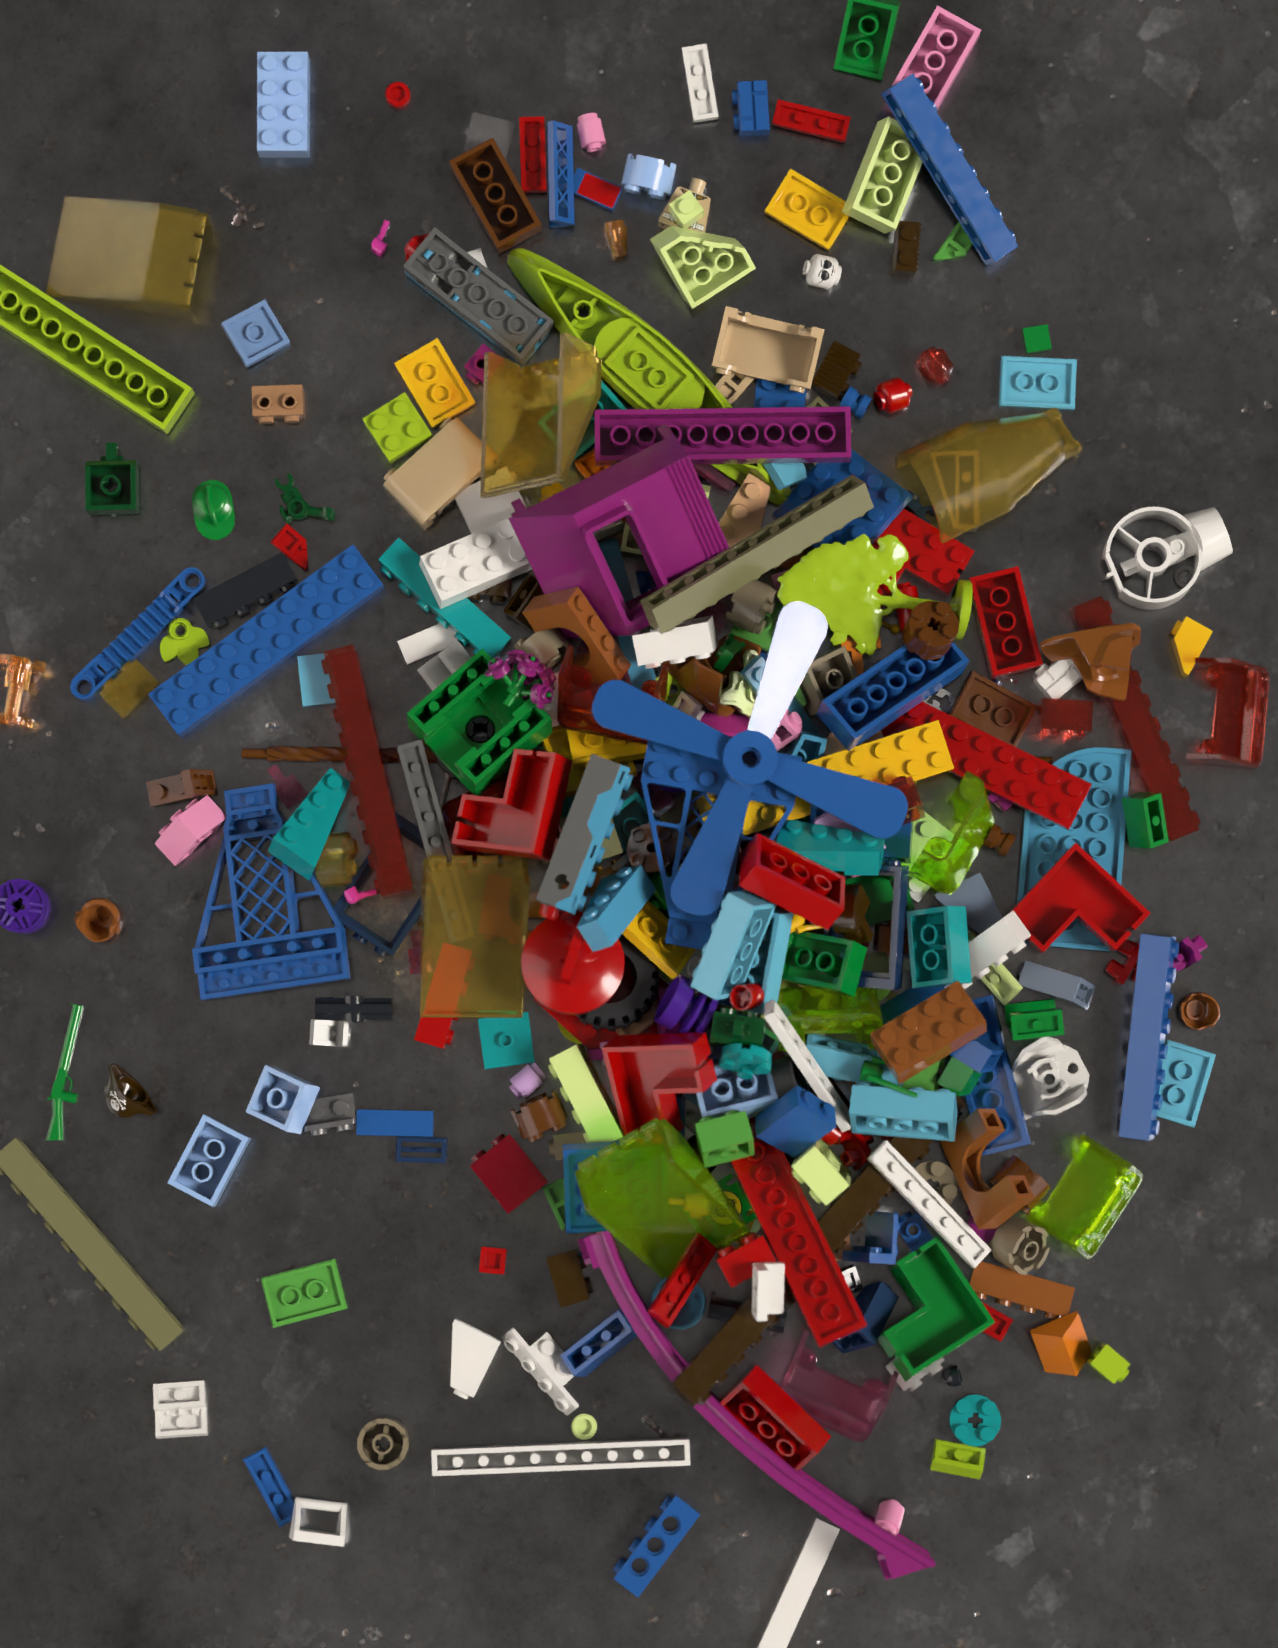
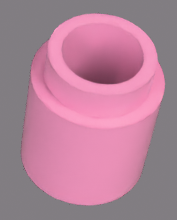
M587 113L579 116L576 125L581 148L587 149V152L601 150L602 145L606 143L601 119L598 118L597 113Z
M892 1499L881 1502L875 1524L897 1535L905 1512L903 1506L898 1501Z

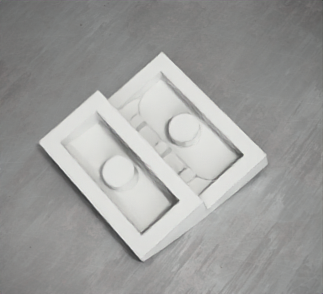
M204 1380L153 1384L155 1435L157 1439L208 1435Z

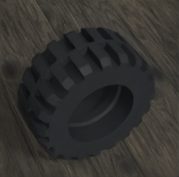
M623 934L618 939L623 948L624 962L632 970L634 986L630 994L619 1002L605 1003L591 1012L575 1014L580 1018V1022L585 1025H592L593 1029L601 1030V1028H606L608 1031H616V1028L620 1027L623 1029L629 1028L630 1024L638 1023L643 1019V1015L650 1011L654 1000H656L659 983L658 967Z

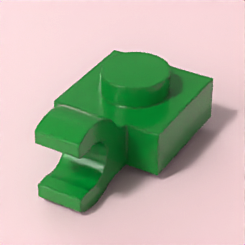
M733 633L729 634L715 655L719 659L713 667L721 673L734 656L739 654L745 646V642L740 643L736 639L733 640L735 636Z

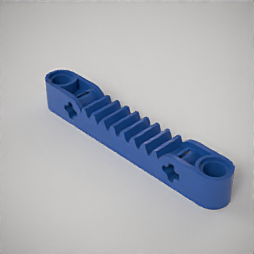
M193 567L183 570L153 600L152 604L147 606L145 611L138 615L137 619L133 620L107 648L102 650V653L92 659L73 678L70 685L72 694L84 702L95 699L168 627L172 620L176 619L194 602L193 598L203 593L207 585L203 573ZM193 575L198 576L199 584L193 588L188 587L187 579ZM172 596H174L179 602L177 603V602L172 598ZM102 667L106 671V674H104L99 668ZM83 682L90 683L91 688L87 694L79 693V685Z

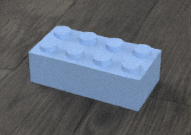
M257 52V152L260 158H310V58L308 52Z

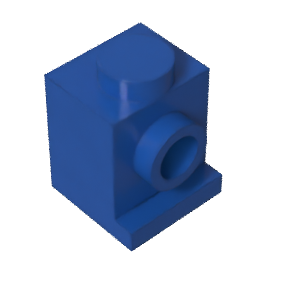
M908 1211L898 1217V1232L910 1252L917 1250L934 1239L917 1212L912 1214ZM911 1225L917 1226V1234L911 1235L908 1229Z

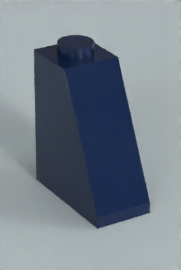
M882 1281L866 1285L855 1301L867 1326L831 1343L843 1354L875 1345L899 1296L892 1291L889 1285Z

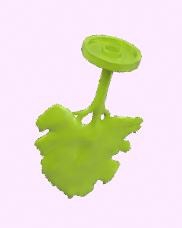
M866 534L856 537L853 541H847L845 545L839 542L821 544L820 547L801 557L798 563L778 577L777 580L781 582L777 597L783 605L786 606L791 602L800 601L819 609L824 614L830 630L834 632L830 639L833 645L844 643L849 635L857 643L855 648L861 654L867 653L868 655H873L877 649L876 642L883 623V616L891 614L894 609H913L922 602L934 601L910 597L898 590L896 572L902 568L909 556L905 546L893 535L878 538L877 542L880 546L878 550L873 548ZM964 579L958 580L951 602L948 603L959 622V631L955 638L957 640H962L965 635L972 606V583L970 580ZM885 584L888 586L892 596L878 594L877 589L879 585ZM881 605L888 607L887 609H880Z

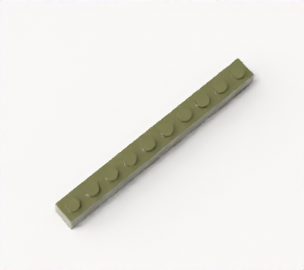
M853 474L640 600L650 626L660 634L673 630L678 624L693 618L703 609L715 605L718 600L728 594L735 593L740 587L750 581L757 580L765 572L780 566L785 560L800 554L805 548L822 541L825 536L842 529L847 523L865 515L867 511L874 508L865 482Z
M14 1138L0 1151V1174L3 1177L7 1174L13 1181L10 1185L19 1196L24 1194L29 1200L27 1203L28 1207L36 1215L40 1213L46 1219L44 1225L52 1234L56 1232L63 1239L60 1242L70 1254L74 1252L79 1257L77 1263L86 1273L92 1272L96 1277L94 1280L95 1284L103 1292L107 1290L112 1295L111 1302L120 1312L123 1309L130 1316L127 1319L135 1330L141 1329L147 1337L144 1340L153 1350L156 1348L159 1351L164 1350L186 1330L20 1138Z

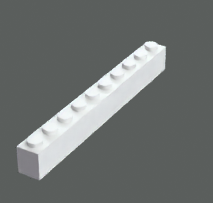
M689 1437L432 1448V1476L689 1466L690 1444Z

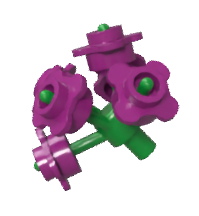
M511 650L502 659L500 656L493 658L488 663L489 668L485 672L486 677L492 676L495 680L504 679L508 685L506 691L509 693L503 704L509 708H512L517 698L521 700L523 697L530 696L532 703L537 704L538 709H543L544 705L550 704L552 701L553 690H555L554 683L557 680L555 672L550 667L546 668L543 663L539 664L540 660L536 656L525 654L522 650ZM510 669L513 670L511 678L507 676V673L510 671Z

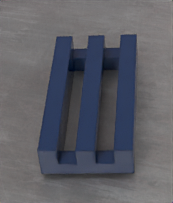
M396 1136L395 1162L447 1163L448 1138ZM401 1141L442 1143V1148L402 1147ZM401 1152L442 1153L441 1158L401 1157Z

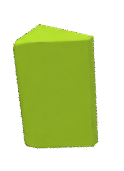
M935 1439L930 1470L980 1479L984 1468L986 1448Z

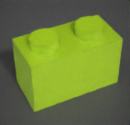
M1103 1342L1099 1343L1086 1361L1101 1376L1113 1384L1116 1381L1122 1382L1130 1372L1127 1369L1130 1363Z

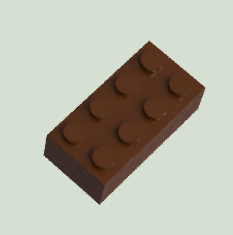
M493 137L449 161L451 171L498 255L542 231L540 220Z

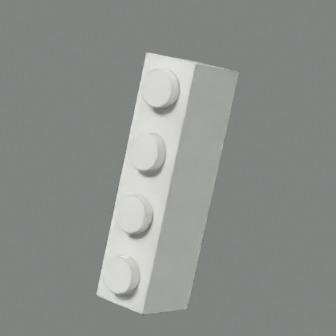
M1014 910L969 942L971 978L976 976L979 980L990 972L988 966L994 964L996 967L1008 959L1006 954L1009 951L1015 954L1026 946L1024 941L1031 934ZM973 983L961 984V985H962V987H963L964 990H965L967 987H969V986L972 985Z

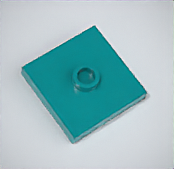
M528 1012L478 1019L484 1069L535 1062Z

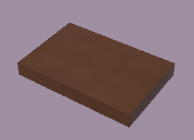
M972 670L948 714L1017 747L1038 706Z

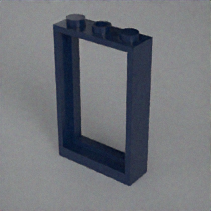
M395 813L345 891L354 886L357 891L360 889L396 832L424 849L418 826ZM451 849L456 864L461 855ZM431 880L391 942H388L345 914L344 912L350 903L347 902L343 894L333 908L344 928L348 927L355 932L353 934L354 938L363 944L370 941L376 945L374 951L385 958L388 955L395 957L436 892Z
M886 860L885 864L881 865L879 875L894 876L888 973L861 971L857 987L896 990L902 989L909 866H902L900 860ZM833 925L828 930L824 928L825 936L838 938V933H835Z

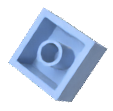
M265 1065L246 1113L284 1131L301 1134L320 1087L285 1070Z

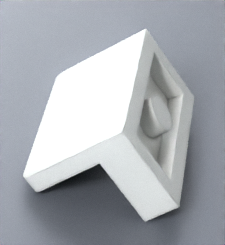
M783 1262L753 1263L752 1314L756 1321H767V1314L783 1313L785 1274Z

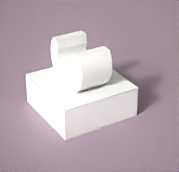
M681 691L673 705L674 708L697 720H701L705 713L704 710H701L703 705L688 692Z

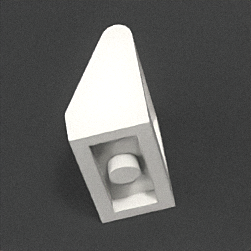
M295 1497L289 1538L293 1541L344 1547L347 1503ZM301 1508L338 1512L336 1533L300 1528Z

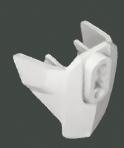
M1052 1037L1040 1038L1024 1048L1012 1066L1025 1120L1045 1114L1056 1115L1079 1104L1087 1095L1089 1073L1081 1057L1075 1049L1063 1045L1058 1039ZM1076 1064L1078 1071L1076 1073L1068 1072L1069 1065ZM1052 1075L1055 1077V1082L1052 1085L1046 1083L1047 1076Z

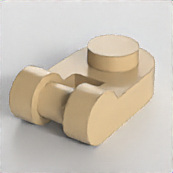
M731 372L730 376L724 375L715 387L732 405L756 378ZM735 375L742 380L739 385L731 380Z

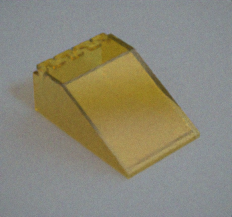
M65 197L46 294L194 322L195 315L189 307L193 288L185 287L184 283L194 284L198 264L189 262V259L199 260L203 240L194 237V234L204 235L205 228L212 229L213 223L209 214L198 212L197 209L164 203Z
M566 332L561 333L560 357L558 359L554 358L539 362L538 364L522 366L521 368L519 364L492 352L484 354L480 497L489 498L565 480L601 396L602 359L598 358L596 346Z
M428 855V858L423 859L420 1017L522 1018L524 978L521 969L523 947L527 940L530 894L526 859L516 856H503L502 863H498V856H477V863H472V856L451 855V862H447L446 855Z

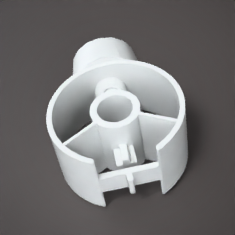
M1146 507L1129 513L1116 524L1105 544L1102 560L1105 559L1110 573L1106 574L1105 578H1113L1119 593L1118 598L1121 601L1135 608L1156 610L1168 607L1179 601L1189 591L1200 571L1231 555L1233 549L1225 524L1215 507L1184 515L1163 507ZM1157 519L1173 525L1182 533L1165 539L1151 537L1139 542L1122 528L1138 520ZM1114 537L1135 552L1132 559L1124 561L1120 565L1125 577L1136 573L1141 578L1146 579L1144 597L1123 588L1109 554ZM1147 550L1157 552L1162 558V565L1158 567L1148 566L1142 559V553ZM1194 556V571L1191 580L1181 591L1165 598H1150L1152 579H1157L1163 575L1167 567Z

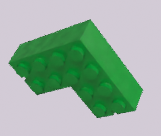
M938 1236L905 1256L890 1268V1271L917 1311L883 1332L879 1336L878 1341L889 1358L892 1356L896 1358L893 1364L905 1382L995 1323Z

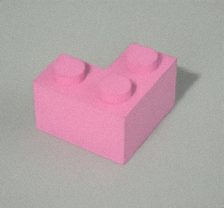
M208 795L200 801L195 798L185 807L186 810L184 812L182 809L178 810L170 818L172 823H168L159 831L161 836L155 842V845L174 866L190 856L197 846L216 832L226 820L225 813Z

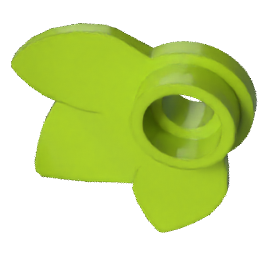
M176 618L168 625V635L161 640L160 654L164 662L170 661L177 656L180 661L188 665L199 657V648L210 645L209 638L203 629L192 627L191 623L184 618ZM180 626L185 628L183 635L176 634V629Z

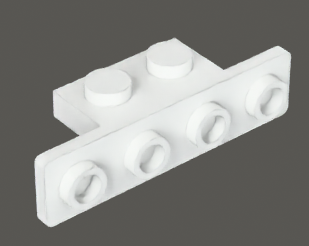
M514 1328L501 1337L505 1347L515 1354L521 1361L522 1367L537 1380L540 1389L548 1393L558 1410L568 1416L579 1407L578 1403L563 1387L574 1377L560 1356L564 1351L548 1332L531 1346L525 1342Z

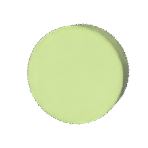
M579 1414L572 1421V1432L579 1439H590L596 1433L597 1422L590 1414Z

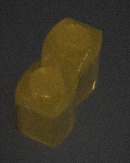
M349 831L329 834L316 865L317 879L322 887L351 884L353 875H356V863L353 859L354 854L358 852L356 839H352Z

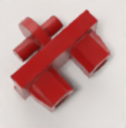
M1126 939L1117 949V951L1127 956L1123 965L1114 959H1111L1107 964L1105 971L1115 978L1113 982L1116 984L1124 985L1132 970L1134 972L1130 979L1136 981V963L1138 961L1140 942L1135 943Z
M851 1127L841 1134L835 1144H842L845 1149L840 1157L844 1167L852 1166L854 1171H857L869 1162L867 1158L872 1153L869 1145L874 1142L872 1135L854 1134Z

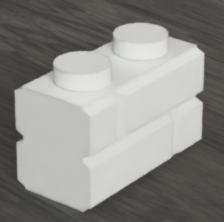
M1066 659L1055 661L1050 666L1045 663L1035 672L1037 677L1033 682L1053 704L1076 685L1082 677L1073 661Z

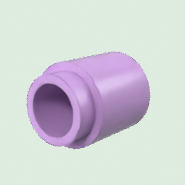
M535 1062L530 1066L527 1064L510 1079L512 1085L509 1088L518 1099L521 1096L527 1099L544 1084L543 1081L547 1076Z

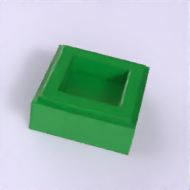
M1048 324L1022 329L1026 354L1052 349Z

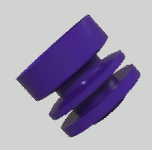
M24 879L9 880L0 886V925L20 934L34 933L44 927L50 917L51 903L49 896L42 887ZM23 899L22 904L25 905V909H19L17 912V907L14 904L15 902H21Z
M678 974L664 993L656 1010L654 1021L668 1029H672L679 1021L678 1033L704 1032L713 1019L719 1000H715L700 991H697L694 995L695 989L691 987L692 980Z

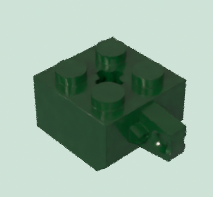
M116 442L106 443V456H100V461H85V511L89 515L140 514L139 463L136 460H124V456H118V444ZM114 482L118 487L114 488L113 492H110L107 487H111V483Z
M720 1008V1012H714L710 1038L711 1045L726 1046L740 1043L742 1048L750 1049V1045L762 1047L766 1019H761L760 1013L746 1011L745 1016L735 1015L736 1010Z

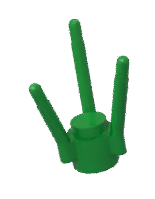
M872 1056L871 1061L864 1060L859 1080L878 1087H888L914 1098L917 1097V1093L881 1079L884 1068L879 1067V1064H885L882 1058Z

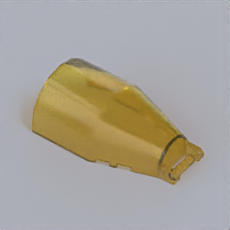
M1053 408L1039 414L962 422L896 453V468L898 469L910 464L924 486L935 511L942 543L1011 511L1015 504L1024 495L1027 496L1040 480L1043 481L1064 460L1078 454L1082 450L1079 441L1074 440L1062 421V415L1058 408Z

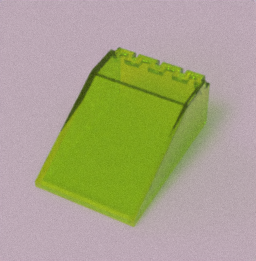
M654 1118L640 1127L642 1132L636 1129L620 1138L619 1145L613 1142L598 1151V1157L591 1155L577 1164L579 1168L575 1171V1175L587 1213L657 1275L664 1279L669 1277L695 1234L701 1233L720 1250L748 1234L750 1229L707 1168H704V1164L686 1139L665 1119L659 1121L657 1118Z

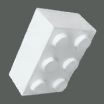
M713 615L685 620L675 626L673 630L660 634L653 627H647L632 635L638 666L645 665L646 669L661 666L660 663L670 660L671 664L686 661L685 659L689 656H695L696 659L707 658L711 656L710 654L718 646Z

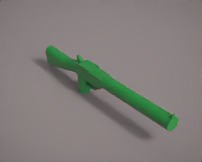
M71 1003L73 1007L51 1096L47 1098V1100H52V1118L45 1141L63 1140L62 1101L74 1104L77 1102L78 1094L71 1092L73 1081L67 1075L83 1009L81 1005ZM67 1077L71 1081L69 1092L64 1091Z

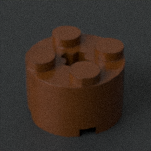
M926 601L918 604L913 608L902 632L904 645L911 653H916L920 656L919 658L924 660H936L943 657L952 646L958 634L959 622L950 605L944 601Z
M556 1089L551 1090L553 1094L547 1097L545 1092L519 1104L521 1108L517 1112L514 1108L510 1110L522 1139L528 1138L529 1142H533L543 1137L542 1132L550 1128L554 1132L566 1126L565 1120L569 1116Z
M1013 1155L989 1182L995 1186L1006 1176L1025 1175L1035 1198L1020 1210L1029 1215L1051 1187L1039 1174H1035L1025 1162Z

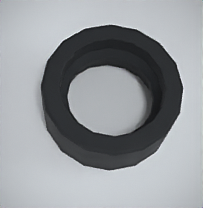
M791 1056L775 1060L772 1063V1077L780 1098L796 1086L809 1092L808 1081Z

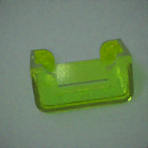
M966 771L947 802L953 805L955 809L953 820L961 824L951 842L942 837L929 839L909 870V875L943 894H952L959 888L995 822L994 813L983 781Z
M786 987L779 991L777 1004L803 1042H805V1034L856 1033V1041L864 1039L868 1043V1049H875L871 1042L870 1033L883 1026L878 992L875 988L857 987L855 997L835 994L811 987ZM778 1038L779 1051H787Z
M1082 1134L1080 1138L1073 1142L1070 1149L1072 1152L1071 1157L1074 1159L1072 1165L1048 1202H1039L1030 1212L1027 1220L1044 1228L1050 1236L1086 1259H1091L1099 1250L1142 1182L1143 1174L1130 1162Z

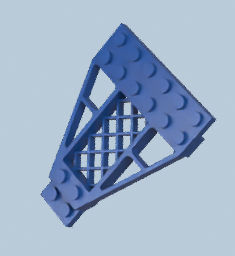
M648 741L640 783L669 915L665 944L702 950L712 934L711 927L713 922L719 917L722 909L721 904L716 911L709 915H692L674 905L670 896V888L678 873L680 858L684 862L685 857L683 854L692 847L690 845L682 851L684 833L694 843L695 840L687 829L698 821L703 826L704 821L702 818L711 811L710 809L700 816L692 806V803L704 796L709 805L713 807L714 804L708 795L718 796L727 780V776L723 771L721 761ZM777 753L783 757L802 761L800 756ZM743 754L742 760L745 765L753 766L756 764L754 754ZM765 781L763 784L753 787L749 802L785 808V813L769 839L774 840L794 808L796 796L769 781ZM648 784L685 791L679 824L654 820L647 788ZM691 792L701 793L690 801ZM690 808L697 819L686 826L688 810ZM743 825L725 887V896L728 892L743 891L744 889L741 886L738 889L733 888L740 844L743 841L750 842L753 839L743 835ZM656 826L672 828L678 831L671 877L666 876Z
M271 783L224 791L227 814L223 828L224 837L195 948H192L195 974L198 975L200 999L210 1000L351 979L345 928L314 871L310 879L316 890L296 893L293 869L283 862L282 868L274 862L275 856L271 855L269 858L260 851L267 840L270 839L272 841L273 837L287 822L281 810H278L276 785ZM261 839L256 847L249 842ZM244 843L253 849L246 861L236 855ZM257 854H260L267 860L259 872L249 865ZM227 859L232 902L230 904L214 906ZM237 860L243 864L239 870ZM271 864L281 871L273 883L263 876ZM246 868L256 874L249 886L239 880ZM283 877L285 883V892L282 891L279 887H277V885ZM260 879L270 885L262 897L252 890ZM240 885L246 889L242 895L240 891ZM274 889L284 896L276 908L266 901ZM249 893L259 899L252 911H249L242 905ZM320 896L335 927L300 932L297 901L301 898ZM286 902L288 909V917H286L283 913L280 912V910ZM263 904L273 910L265 922L255 915ZM232 909L236 942L204 947L212 912ZM243 910H244L247 914H249V915L246 917L245 920H244V917H243ZM277 914L287 921L279 933L269 926ZM252 918L262 924L254 937L245 930ZM290 927V934L284 935ZM266 929L276 935L260 938Z

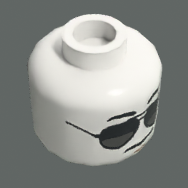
M815 254L810 261L806 260L803 267V275H806L809 285L827 290L832 288L833 285L838 284L842 272V267L838 265L837 259L821 254Z

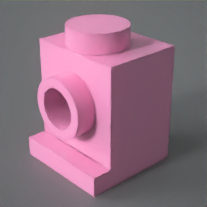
M787 709L771 739L777 751L800 736L803 726L802 719L794 711L791 713Z

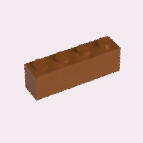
M983 1261L976 1268L971 1269L968 1280L977 1296L981 1299L986 1300L987 1295L996 1297L995 1303L1010 1307L1011 1302L1021 1304L1020 1310L1034 1314L1036 1309L1046 1312L1045 1317L1055 1320L1061 1316L1068 1315L1075 1288L1029 1274H1019L1011 1269Z

